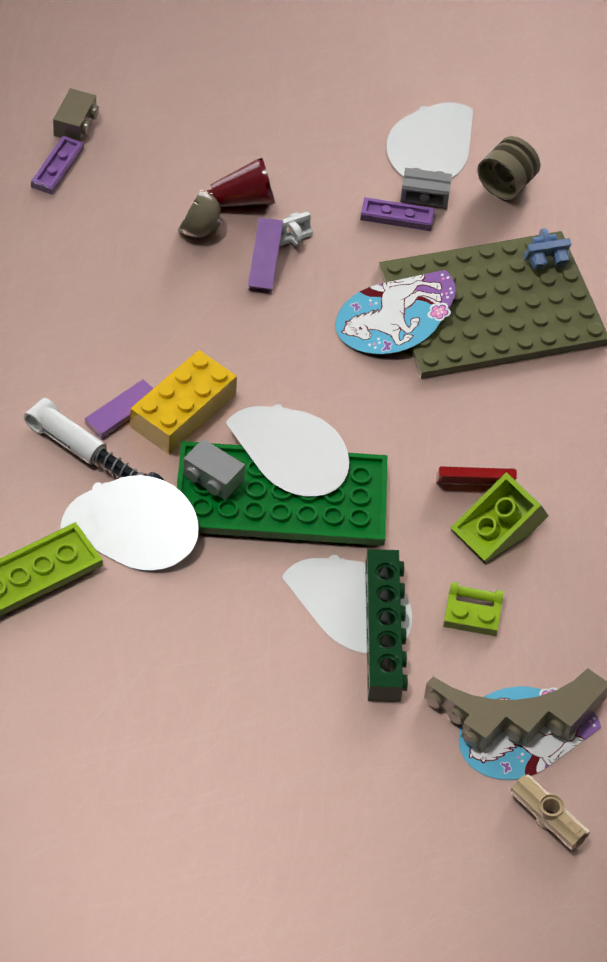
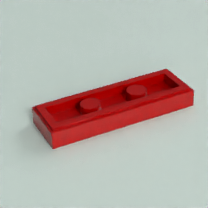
M440 466L436 473V483L494 485L506 472L516 481L517 469Z

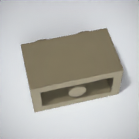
M70 88L53 118L54 136L59 138L66 136L81 142L83 136L88 135L91 122L97 118L99 113L96 95Z

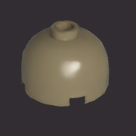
M201 189L177 231L197 239L206 237L211 231L216 233L222 223V220L219 219L221 208L217 199Z

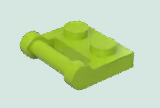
M451 582L443 627L497 636L504 591L496 590V592L459 586V583ZM460 596L492 602L493 607L458 601L456 597Z

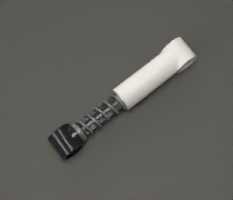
M42 398L24 414V420L31 430L39 434L44 432L88 464L98 467L102 466L103 470L111 472L114 478L143 475L164 480L155 472H150L149 474L137 472V468L132 469L129 467V463H123L121 457L116 458L113 456V452H107V445L61 414L57 406L47 398Z

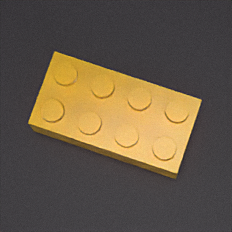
M198 349L130 408V427L169 455L181 444V441H185L236 395L237 375Z

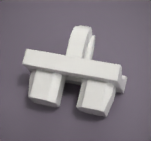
M308 211L301 214L298 212L292 213L288 218L283 219L280 246L288 243L298 245L303 243V238L313 236L310 225L311 214ZM287 227L293 232L287 233Z

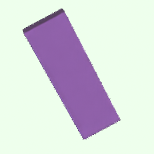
M62 136L31 180V188L53 195L84 150V143Z
M364 197L360 220L431 231L435 208Z
M259 217L248 289L272 292L283 220Z
M144 379L87 416L85 424L101 439L130 420V408L148 394L153 387Z

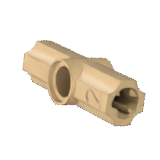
M529 774L523 775L511 788L510 793L535 815L536 823L543 829L551 830L571 850L577 849L589 836L590 831L564 808L565 805L562 798L556 794H549ZM545 810H551L555 814L547 813Z

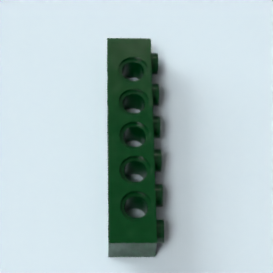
M367 549L368 701L401 702L402 691H407L408 675H403V668L407 666V651H402V644H406V628H401V622H405L406 607L401 605V599L405 598V583H400V577H404V561H399V550Z

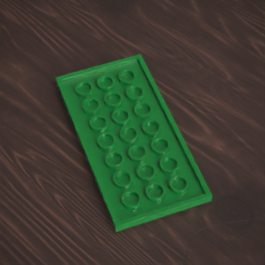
M181 441L177 489L185 495L194 508L198 520V533L385 545L388 455L348 452V473L343 483L336 490L320 496H301L287 492L268 480L242 445L211 443L245 464L244 481L224 500L217 495H212L205 487L197 482L190 481L183 474L184 458L199 442Z

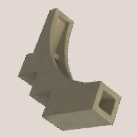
M587 668L574 681L556 691L538 697L503 700L468 694L445 684L433 676L426 683L424 698L432 707L439 708L446 713L454 723L463 726L461 737L469 746L476 747L481 752H484L503 731L511 740L519 742L526 747L545 725L553 734L561 736L568 741L607 698V681Z

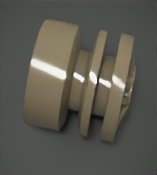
M509 136L505 137L478 164L477 173L479 180L489 193L497 198L509 200L513 199L539 173L541 164L538 154L528 142L519 137Z

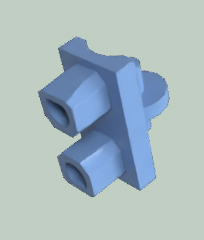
M544 228L540 229L538 237H532L533 244H528L527 252L523 253L524 260H530L533 270L545 268L547 266L546 257L549 256L553 257L555 266H563L569 261L568 250L572 244L570 238L557 240L556 234L549 235L548 230Z

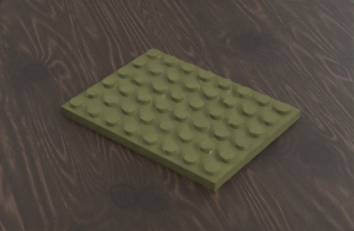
M562 231L549 233V235L556 234L557 240L565 239ZM539 235L379 262L378 269L384 283L442 270L447 271L455 283V297L449 307L451 314L448 317H444V320L440 322L436 330L429 337L409 348L420 378L423 379L607 345L606 328L570 248L568 250L569 261L566 265L555 266L553 257L549 256L546 257L547 266L537 270H533L530 260H524L523 253L527 252L528 244H533L532 237H538Z

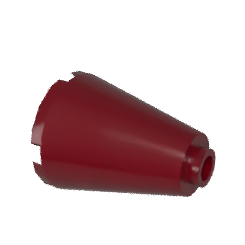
M263 158L256 159L210 184L211 189L207 190L208 193L217 199L220 207L275 204Z

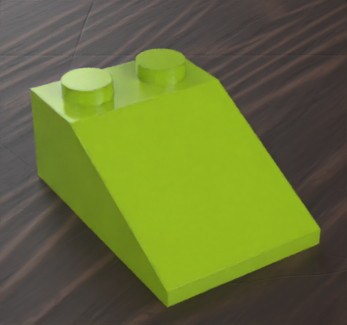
M506 472L450 528L485 562H488L530 535L549 515L542 505Z

